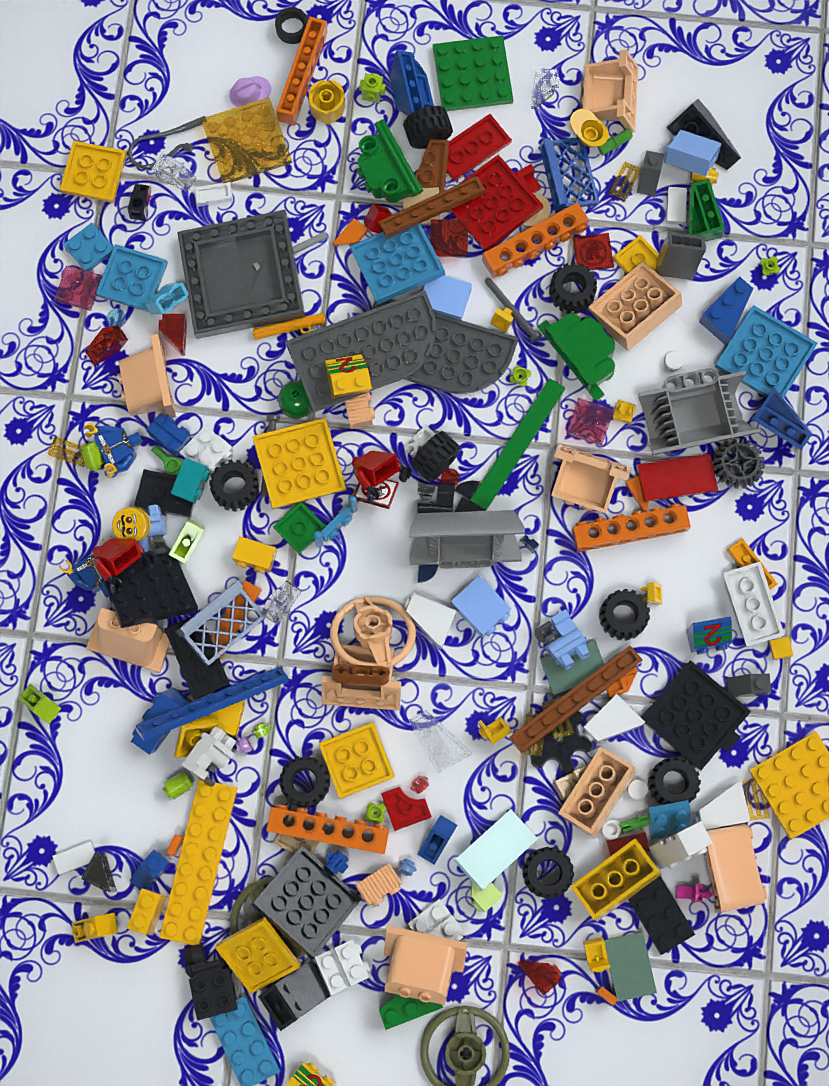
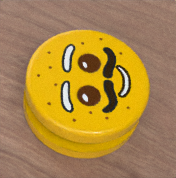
M127 507L115 514L112 521V529L117 538H130L139 542L149 534L151 521L143 509Z

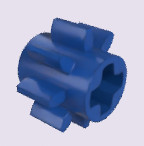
M339 850L335 853L330 851L325 857L327 861L325 866L335 875L338 872L343 874L348 868L346 862L349 859Z

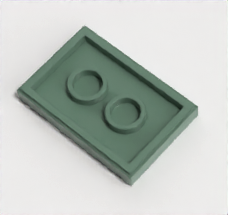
M596 640L586 643L590 652L588 658L580 660L577 654L571 657L574 665L568 670H565L560 664L556 665L550 656L540 659L553 696L572 690L604 665Z
M643 932L604 940L607 957L611 966L609 970L614 992L618 999L617 1002L656 994L657 990Z

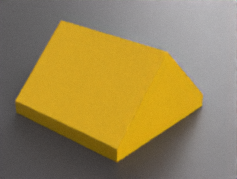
M204 716L182 725L174 757H187L197 742L202 739L201 735L203 732L210 734L213 728L218 726V721Z

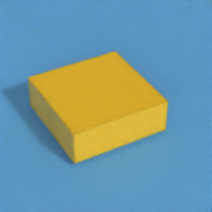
M789 637L768 641L773 660L793 656Z

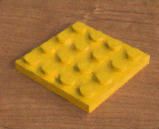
M326 418L252 436L272 510L346 491Z
M817 732L812 733L748 770L789 840L794 839L829 818V751Z

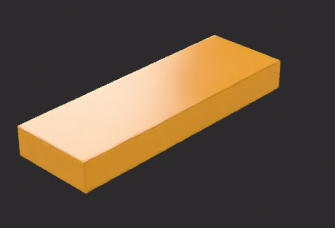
M743 538L726 550L739 568L761 562ZM761 563L769 589L771 590L778 583Z

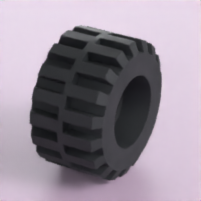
M428 106L418 109L407 116L403 124L409 144L414 149H427L431 139L447 140L453 133L447 111L442 106Z
M572 262L571 265L566 263L563 268L560 266L557 268V272H554L551 278L549 294H551V301H554V306H559L560 311L567 310L568 314L574 311L577 314L580 309L582 312L585 311L586 307H589L592 301H594L597 291V278H594V272H589L590 268L588 266L584 268L582 263H579V265H576V262ZM567 282H576L582 286L584 291L580 294L572 295L564 290L563 285Z
M441 431L423 445L414 457L411 466L428 482L433 481L452 464L458 456L461 446L444 431Z
M228 460V464L222 462L220 463L221 467L217 466L214 469L215 473L211 474L212 480H209L210 490L215 501H217L220 507L223 506L228 511L229 508L236 512L238 508L241 511L245 510V506L249 508L251 502H255L257 499L256 495L259 494V482L254 470L247 463L244 462L242 464L240 460H236V463L233 460ZM239 477L245 481L244 489L237 494H229L224 491L225 483L231 478Z
M619 589L605 599L599 614L600 624L604 627L605 633H610L612 638L617 637V640L625 639L627 641L631 638H636L643 632L650 620V607H647L648 602L642 599L643 596L641 594H635L636 591L634 590L629 592L628 589H623V591ZM620 605L630 607L635 613V621L630 625L619 623L614 617V609Z
M298 756L294 760L287 762L288 764L283 767L282 774L279 777V785L285 798L293 805L307 808L319 804L321 800L323 801L325 795L329 792L330 786L329 773L325 766L316 758L308 756L300 758ZM303 770L311 771L317 780L315 788L306 794L298 792L293 785L294 777Z
M669 757L655 765L650 772V777H648V789L652 792V798L655 797L656 802L663 805L686 800L691 803L697 797L696 795L700 791L699 785L701 784V780L698 778L700 774L694 769L696 768L694 764H689L687 759L682 760V757ZM675 771L684 778L685 788L683 792L675 795L666 790L663 783L666 773Z
M544 847L537 849L526 859L522 875L524 883L531 893L538 897L549 899L559 897L568 890L573 883L574 866L571 864L569 856L564 854L565 852L555 847ZM543 861H552L559 867L560 877L552 885H545L537 878V867Z

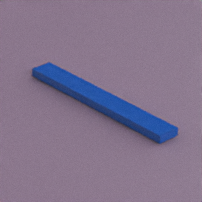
M280 667L274 668L135 726L136 731L143 741H146L288 682V676Z

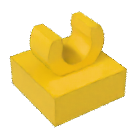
M507 307L504 311L498 308L490 324L507 333L514 319L511 316L513 311Z
M618 400L613 420L631 424L636 405Z
M650 582L647 583V587L640 588L641 591L647 592L648 595L646 598H642L643 600L654 605L663 604L662 585Z

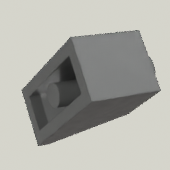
M646 150L637 193L655 197L664 154Z
M770 673L747 674L726 678L727 691L734 697L767 696L771 693Z

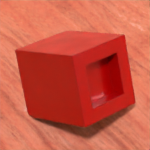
M530 164L517 171L516 175L532 193H535L541 189V185L534 177L535 169Z
M372 203L363 223L369 231L379 234L382 230L379 227L378 221L393 214L388 208Z

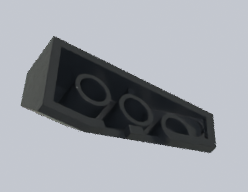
M699 99L666 127L673 136H676L681 129L721 143L718 159L715 163L726 170L741 159V156L715 118Z

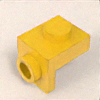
M502 717L487 726L481 720L478 721L481 728L478 730L484 740L488 739L492 745L512 733Z
M603 937L583 941L587 964L591 972H602L611 967Z

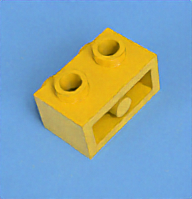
M239 536L232 559L238 567L246 568L249 566L254 568L255 572L265 574V572L270 573L277 555L276 547Z

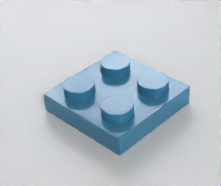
M90 223L63 244L65 249L86 273L108 258L114 248L93 223Z
M688 800L649 807V834L651 839L672 836L690 827V804Z

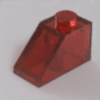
M162 314V320H159V331L162 332L164 338L181 356H185L187 332L185 314Z
M119 325L105 327L100 330L85 352L94 366L119 352L128 341V338Z
M524 960L516 962L543 996L562 980L560 977L562 973L555 964L551 966L549 963Z

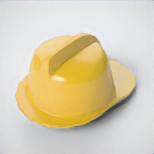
M578 109L573 112L570 117V125L583 145L598 147L606 143L609 138L608 129L592 112L586 109Z

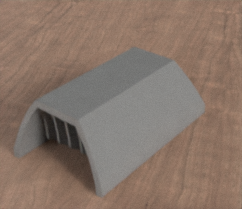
M701 369L669 376L664 381L662 388L638 393L650 436L652 456L760 433V428H754L742 420L735 396L739 383L746 376V371L718 376L715 369ZM704 376H710L712 378V382H707L704 379ZM686 379L692 380L694 386L687 385ZM673 383L676 389H669L667 384Z
M514 510L416 513L409 530V538H414L410 565L438 564L440 568L450 569L489 567L494 562H522V555L515 535L525 534V527Z

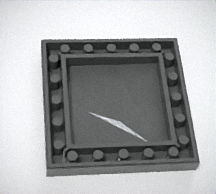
M285 210L177 232L186 288L189 293L188 300L193 330L197 339L306 317L289 222ZM257 262L260 268L256 270L253 263Z

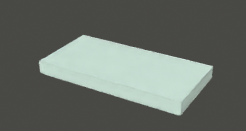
M510 809L454 861L479 890L482 891L538 838Z

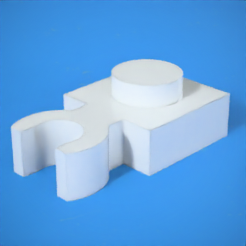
M425 425L412 437L414 442L406 445L404 449L414 458L435 433Z

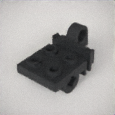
M201 943L183 950L186 962L185 968L187 975L190 977L189 984L197 1020L238 1010L236 991L231 979V971L227 968L229 965L221 958L207 962L204 946Z

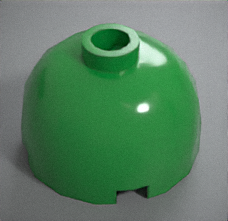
M291 381L282 387L278 396V403L284 415L297 420L311 414L312 410L300 381Z

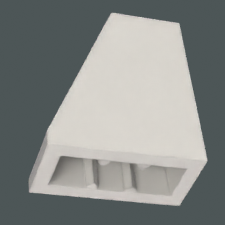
M413 593L412 598L408 597L404 608L407 609L406 612L436 647L442 649L457 611Z
M616 694L582 730L584 731L583 735L590 742L598 743L639 728L645 721Z
M737 782L696 811V816H694L695 824L701 821L705 829L710 830L750 822L742 783Z

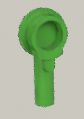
M155 445L151 451L163 461L166 473L174 476L178 475L183 464L181 460L176 457H168Z

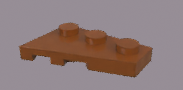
M430 140L422 158V163L415 175L422 188L439 187L440 193L445 191L449 140Z

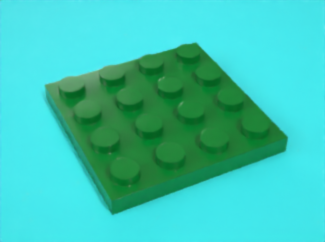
M503 35L433 44L441 106L446 111L513 103L514 99Z

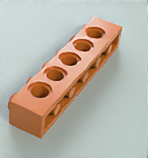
M309 17L276 110L277 119L280 122L294 126L296 124L328 33L327 21L314 17Z
M577 202L482 254V262L492 278L501 277L511 268H518L524 261L535 259L541 252L553 249L557 243H564L572 235L583 233L587 229L589 219ZM564 223H570L572 226L567 227ZM554 231L556 235H550L548 232ZM532 240H539L541 243L535 244ZM522 248V249H524L525 251H524V252H518L516 249ZM507 257L509 258V260L502 261L500 258Z
M673 504L667 509L657 507L651 509L650 512L636 511L631 513L630 516L625 517L623 514L613 516V519L609 520L599 518L594 520V523L579 522L575 524L576 526H573L572 535L576 553L688 532L691 525L686 505ZM663 517H670L672 519V523H665ZM651 520L654 526L647 527L644 521ZM626 524H633L635 526V530H628L626 528ZM613 527L616 529L617 533L610 534L608 533L607 528ZM591 530L596 531L598 537L592 538L588 532Z
M276 804V808L271 807L266 831L385 854L389 830H385V825L374 823V827L366 826L365 821L354 820V823L346 822L347 818L335 816L334 819H329L325 813L315 812L314 816L307 814L308 810L296 808L294 812L287 810L288 806ZM287 815H292L295 818V823L291 827L284 825L283 820ZM306 819H312L315 823L311 831H306L303 828V822ZM326 823H331L334 826V832L330 835H326L322 830L323 825ZM345 827H351L354 831V835L349 839L344 838L342 835V830ZM367 830L373 833V840L368 843L362 840V833Z

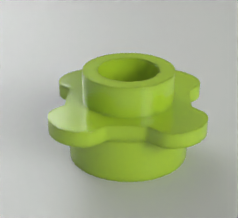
M772 256L770 259L762 258L760 260L764 275L768 276L780 272V267L777 264L778 258Z
M520 366L514 367V373L510 377V382L518 383L521 387L527 386V379L531 376L530 370Z
M261 722L255 725L252 734H255L256 738H260L271 733L269 729L270 723L265 724V722Z
M368 803L365 820L367 822L377 821L379 824L383 823V814L386 810L385 805Z

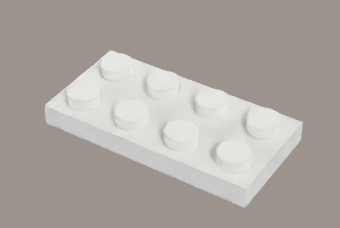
M761 562L723 573L746 646H753L785 636Z

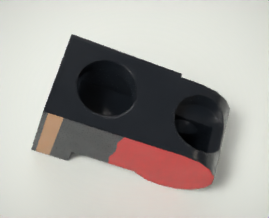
M134 185L128 205L130 219L146 221L148 204L151 198V186Z

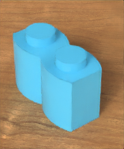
M170 283L164 285L158 293L149 296L144 304L151 315L166 314L174 308L175 304L183 302L189 293L183 283Z

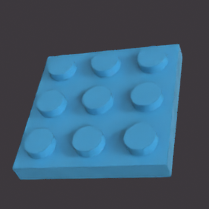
M115 244L96 295L149 312L144 303L149 296L157 293L168 262L165 259Z

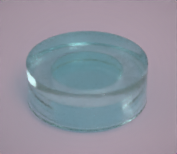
M121 309L110 310L107 314L109 325L113 328L124 326L126 323L125 313Z

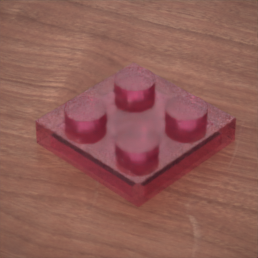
M66 266L55 301L91 311L102 276Z
M578 398L566 434L602 446L614 409Z

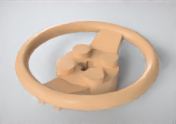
M364 596V598L354 599V601L346 604L338 611L330 628V639L335 652L349 665L383 666L386 668L395 666L410 653L416 638L413 619L408 615L406 609L400 604L383 597ZM374 604L387 606L401 615L407 625V642L404 648L393 658H391L389 646L392 634V616L387 610L384 611L377 608ZM355 608L357 615L353 619L354 635L363 647L369 648L375 663L363 662L351 657L339 643V624L344 616Z

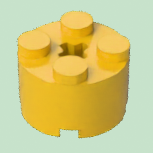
M320 80L310 88L308 97L309 107L315 119L325 124H331L343 115L346 108L345 95L339 83L334 80Z

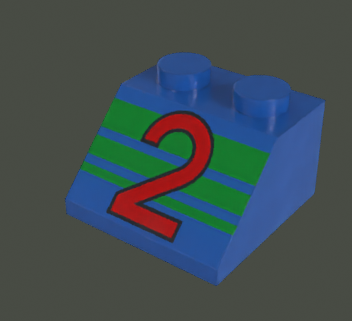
M731 616L692 623L686 630L691 653L697 652V655L708 653L709 649L716 648V651L728 649L727 646L732 643Z

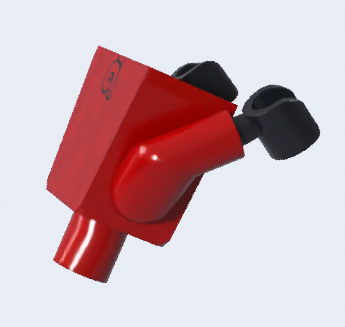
M369 451L361 457H354L352 460V466L355 468L354 475L362 488L368 491L367 500L369 503H373L374 497L379 500L380 496L379 490L372 488V486L376 487L397 472H400L398 478L401 482H406L407 478L409 479L411 476V470L407 467H402V464L397 459V454Z
M111 538L103 545L96 546L93 549L94 565L105 581L110 582V591L112 593H116L115 586H119L122 589L121 579L113 578V576L119 575L141 556L143 557L142 564L146 567H150L151 562L154 563L155 559L153 552H145L144 548L135 539Z

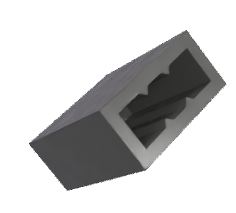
M668 232L656 261L657 273L664 277L693 280L705 253L704 236Z

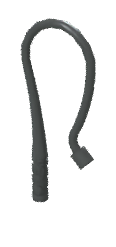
M205 116L168 131L135 139L128 149L130 161L139 168L149 169L170 158L180 148L192 152L194 145L189 143L179 144L166 156L149 165L137 163L132 156V149L137 142L190 130L203 123H207Z

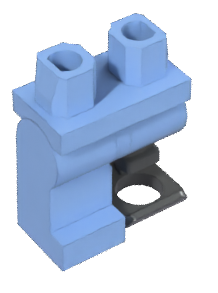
M159 505L148 506V515L151 521L150 532L146 538L137 543L144 548L145 552L150 551L154 555L169 553L170 548L163 539V536L167 535L166 517L161 514ZM149 537L153 538L152 541L156 545L154 549L150 548Z
M566 609L552 617L551 622L548 621L535 629L536 639L546 645V651L555 664H560L565 670L573 667L574 661L571 658L572 656L577 654L580 660L590 656L586 646V639L572 622ZM552 628L559 636L558 639H555L554 635L552 634Z

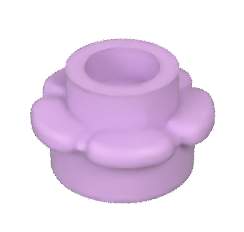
M246 736L238 737L239 742L236 743V746L240 753L244 752L247 755L248 752L253 750L250 741Z

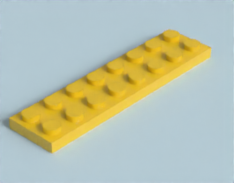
M201 779L198 780L160 938L189 945L201 943L238 790L237 787L219 783L210 786Z

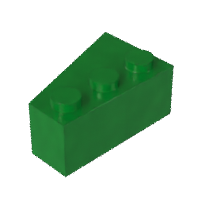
M710 179L692 183L688 192L686 234L704 236L705 242L721 238L725 227Z
M396 994L379 1009V1013L385 1030L442 1009L443 1005L423 1002L411 997L404 998Z

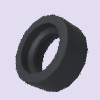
M288 7L277 14L275 19L276 33L283 42L288 44L301 42L308 22L306 13L299 8ZM296 18L302 22L303 27L298 32L288 33L282 29V23L287 19Z

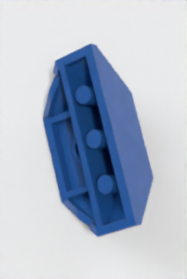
M397 50L390 74L397 110L409 116L418 109L434 106L427 74L414 59V54Z

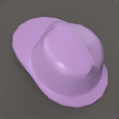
M260 76L241 78L233 85L229 96L235 106L246 108L266 100L270 96L272 88L269 81Z

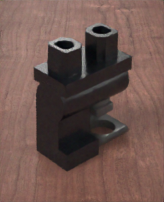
M418 484V494L421 497V502L417 504V513L453 512L455 485L438 484L436 504H432L431 497L435 493L436 485Z

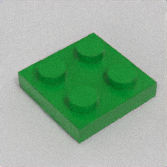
M299 502L273 526V529L300 555L315 541L314 533L316 531L321 532L326 526L302 502Z

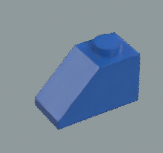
M440 815L417 855L435 865L458 825Z
M153 850L139 865L129 881L140 891L141 889L149 890L171 866V863L158 850Z

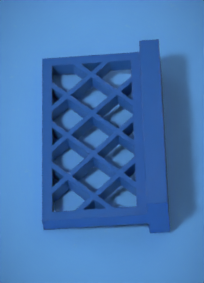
M579 137L559 140L544 138L539 148L555 213L577 202L581 207L598 205L600 202L586 146L579 141ZM579 143L581 150L578 153L570 146ZM559 145L565 149L562 155L555 151L554 146ZM567 151L576 156L572 162L564 157ZM577 158L584 162L585 166L583 169L574 164ZM560 160L569 165L566 171L559 167L558 163ZM571 167L580 173L577 178L567 173ZM581 175L588 178L589 183L587 186L578 180ZM564 176L573 182L570 188L563 184L562 179ZM574 184L584 189L580 195L572 190ZM587 191L593 196V200H587L582 195ZM570 193L576 197V202L568 203L567 194Z

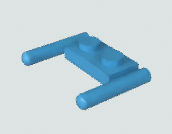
M355 496L349 498V508L346 506L321 532L316 531L314 533L315 545L318 548L323 546V541L333 540L338 535V530L342 526L346 527L352 521V513L358 510Z

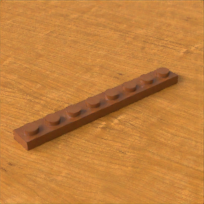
M628 646L509 737L510 741L523 754L642 663L643 659L631 646Z

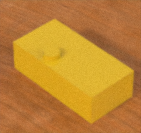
M635 838L570 887L593 920L598 922L662 875V873Z

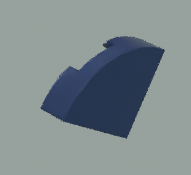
M527 535L520 539L532 553L539 547V543L534 539L530 540Z
M438 564L419 565L418 583H424L432 579L438 570Z

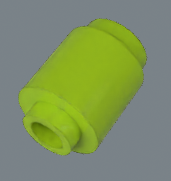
M96 442L82 445L80 452L86 469L95 471L102 468L101 465L104 464V460Z
M184 772L164 782L165 787L162 789L168 798L176 799L189 791L193 783L187 773Z

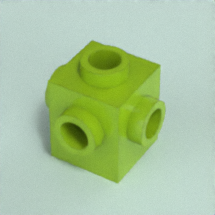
M365 73L364 80H361L359 85V91H362V100L380 103L381 95H384L386 90V84H383V76L375 73Z

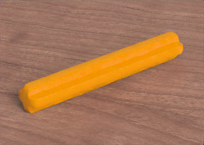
M323 313L267 325L253 329V335L255 339H261L299 330L301 327L308 328V325L312 327L324 324L325 317Z

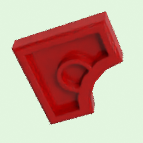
M400 787L381 793L394 831L432 818L425 798L418 800L409 798L402 792Z

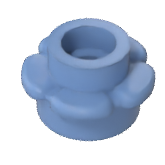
M409 859L398 862L399 867L397 870L406 876H412L413 872L417 871L416 867H414L415 863Z

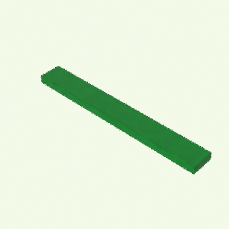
M552 379L548 380L470 502L478 505L480 509L487 511L564 393L565 387Z

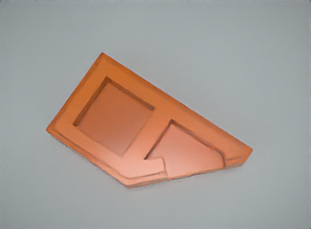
M354 218L335 239L333 246L354 245L360 242L367 234L368 228Z
M637 475L628 480L625 485L643 513H645L649 502H644Z
M638 669L631 670L606 689L608 697L611 698L616 694L627 693Z

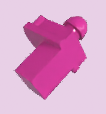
M692 884V887L676 886L675 898L691 899L692 903H702V898L709 899L712 896V892L708 889L702 890L703 884Z

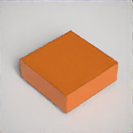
M174 835L167 853L176 856L184 838Z
M599 986L595 991L613 1006L618 1001L617 997L602 986Z

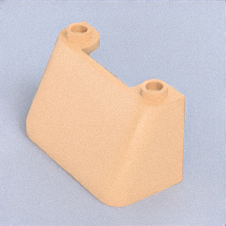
M746 824L707 830L713 842L706 847L705 855L714 890L713 897L717 896L715 903H713L715 913L764 904L765 899H767V891L761 884L751 841L753 839L751 827H748Z

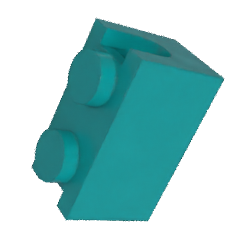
M185 458L171 494L196 503L203 494L202 486L209 479L210 468Z

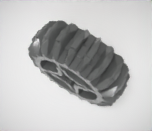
M734 438L731 443L726 441L724 443L725 446L721 445L719 447V451L715 453L717 458L713 460V463L717 465L713 468L715 471H719L716 477H723L721 483H724L726 480L728 481V487L734 484L735 489H738L739 485L745 489L747 485L753 486V481H759V476L763 475L761 469L765 468V464L761 462L765 459L764 457H759L762 450H755L757 444L751 447L750 440L745 444L743 438L739 442ZM733 451L732 460L725 463V455ZM742 452L746 453L749 457L744 456ZM736 461H740L742 466H738ZM753 464L752 473L745 476L746 467ZM729 470L734 471L736 476L730 473Z

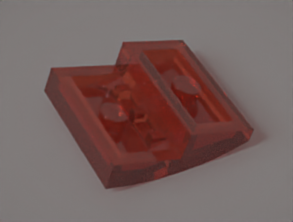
M431 219L430 243L437 257L467 258L469 220Z

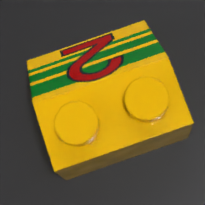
M362 354L324 361L331 398L366 393L372 389L369 371Z
M304 1061L286 1085L333 1086L335 1082L327 1075L321 1076L317 1072L319 1068L311 1061L309 1063Z

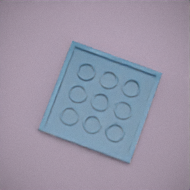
M421 224L388 239L381 232L350 246L377 305L446 275Z
M753 305L714 367L726 374L746 371V376L742 379L741 383L766 398L775 386L781 395L785 397L818 343Z

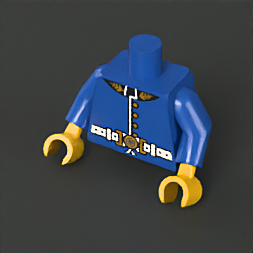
M92 423L86 424L83 428L90 430V432L85 434L87 438L93 434L96 435L94 439L107 463L103 469V472L109 471L106 476L107 478H112L113 474L127 471L137 456L133 446L143 442L139 432L127 436L124 428L95 426Z
M93 555L73 565L74 569H72V564L68 560H65L69 564L68 568L63 569L59 565L61 571L67 573V576L76 586L86 591L92 590L94 593L102 590L106 598L109 597L100 573L94 565L95 558Z

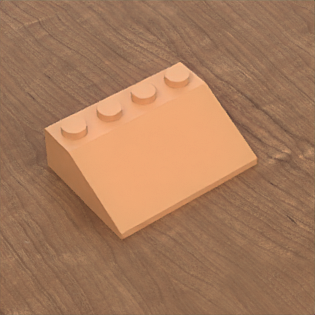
M642 261L592 303L588 309L614 340L629 351L682 306V294Z

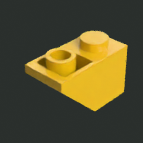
M115 913L94 916L72 923V934L75 943L118 933Z

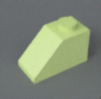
M472 882L471 898L473 901L471 903L479 912L481 910L486 912L503 896L492 882L482 891Z

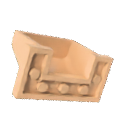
M627 49L620 50L619 59L585 65V78L582 82L584 96L581 98L583 109L592 112L599 120L620 121L626 130L629 129L633 133L636 132L639 66Z
M158 334L151 335L153 347L119 360L121 373L118 374V380L120 385L123 384L124 391H121L122 400L126 402L130 416L165 409L170 417H175L176 410L169 387L164 347Z
M558 444L554 457L563 461L551 496L563 499V502L568 505H581V508L587 511H593L594 509L606 513L618 478L628 480L631 467Z
M101 608L86 649L160 673L171 644L166 633H163L157 625L144 623L121 628L115 612Z
M341 645L344 651L351 657L359 661L375 663L368 647ZM390 649L391 658L394 657V649ZM335 652L333 666L347 664ZM393 666L388 668L390 671L389 682L385 685L336 683L332 680V676H322V704L400 711L401 682L392 681Z
M388 925L385 936L384 955L390 956L391 961L385 984V992L397 994L404 998L411 997L423 1002L445 1005L453 971L462 973L464 971L468 943Z

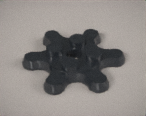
M545 704V705H543L542 708H541V712H543L545 709H547V708H548L549 706H551V705H550V704ZM581 711L576 712L536 743L538 750L531 758L533 767L539 769L547 761L555 760L558 762L561 772L568 775L575 768L572 762L573 753L576 751L588 753L593 750V741L590 742L587 738L579 736L577 732L579 724L584 720V715ZM559 733L562 735L563 742L561 744L553 742L552 736Z

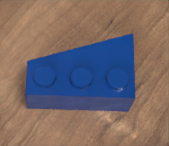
M739 276L703 313L699 323L727 346L754 288Z
M775 386L753 418L754 421L800 450L803 449L813 433Z
M175 688L161 693L158 692L152 700L153 706L151 709H147L142 716L143 722L187 705L192 700ZM135 728L130 742L150 755L158 750L170 731L143 741Z

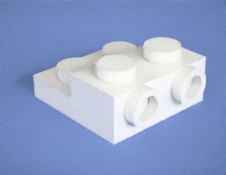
M205 425L180 451V454L184 458L206 465L210 468L211 476L212 473H215L214 469L221 465L220 463L227 462L232 457L233 448Z
M440 899L408 923L410 928L416 932L457 941L463 938L461 934L464 930Z
M353 939L314 958L330 996L369 978L368 973L371 972L369 965L366 961L362 962L359 955L362 953L361 947L358 942L354 943Z

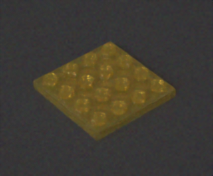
M269 97L201 119L222 183H232L292 163Z

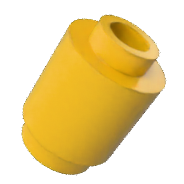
M711 168L707 176L692 172L691 180L699 182L710 179L712 186L713 183H717L719 173H716V168Z

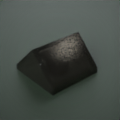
M95 852L81 879L106 892H117L106 853Z

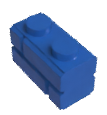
M160 413L146 429V432L155 441L178 457L180 451L191 441L190 432L183 426L177 427L174 424L175 420L169 415L163 416Z

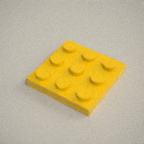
M73 140L60 192L114 203L127 152L125 150Z
M374 722L318 743L339 799L395 778Z
M266 917L225 938L215 946L216 950L250 994L293 972L300 966V962Z

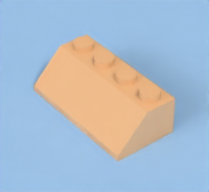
M600 747L558 814L576 828L595 839L636 775L635 767Z

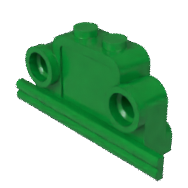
M382 119L376 122L374 125L379 134L365 136L359 142L362 155L358 158L359 168L356 170L360 179L364 178V186L367 192H371L377 199L385 197L390 203H396L404 198L415 197L421 194L423 189L385 120Z
M567 314L551 325L547 320L538 325L539 330L595 401L602 398L605 394L598 385L610 380L615 371V362L611 359L615 350V342L611 336L605 334L602 324L590 317L581 321L578 315Z

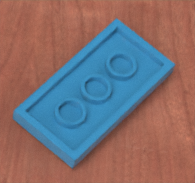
M244 996L236 1000L238 1010L210 1017V1020L240 1086H254L279 1073L280 1069L248 999Z

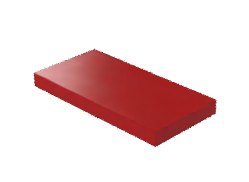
M488 114L449 141L447 174L453 182L512 143V139L491 114Z
M710 454L644 463L636 466L644 502L718 491Z

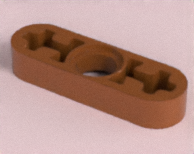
M338 664L332 668V680L336 683L385 685L389 682L390 671L383 666Z

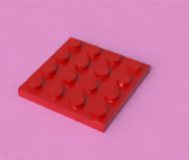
M496 155L461 182L463 183L477 176L485 188V194L450 209V212L485 252L544 208L538 198L499 155Z

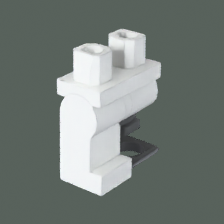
M216 726L210 734L203 732L201 735L202 739L197 742L182 764L184 768L210 786H214L215 782L207 777L208 773L206 771L214 773L216 767H225L229 759H232L235 755L231 749L236 741Z

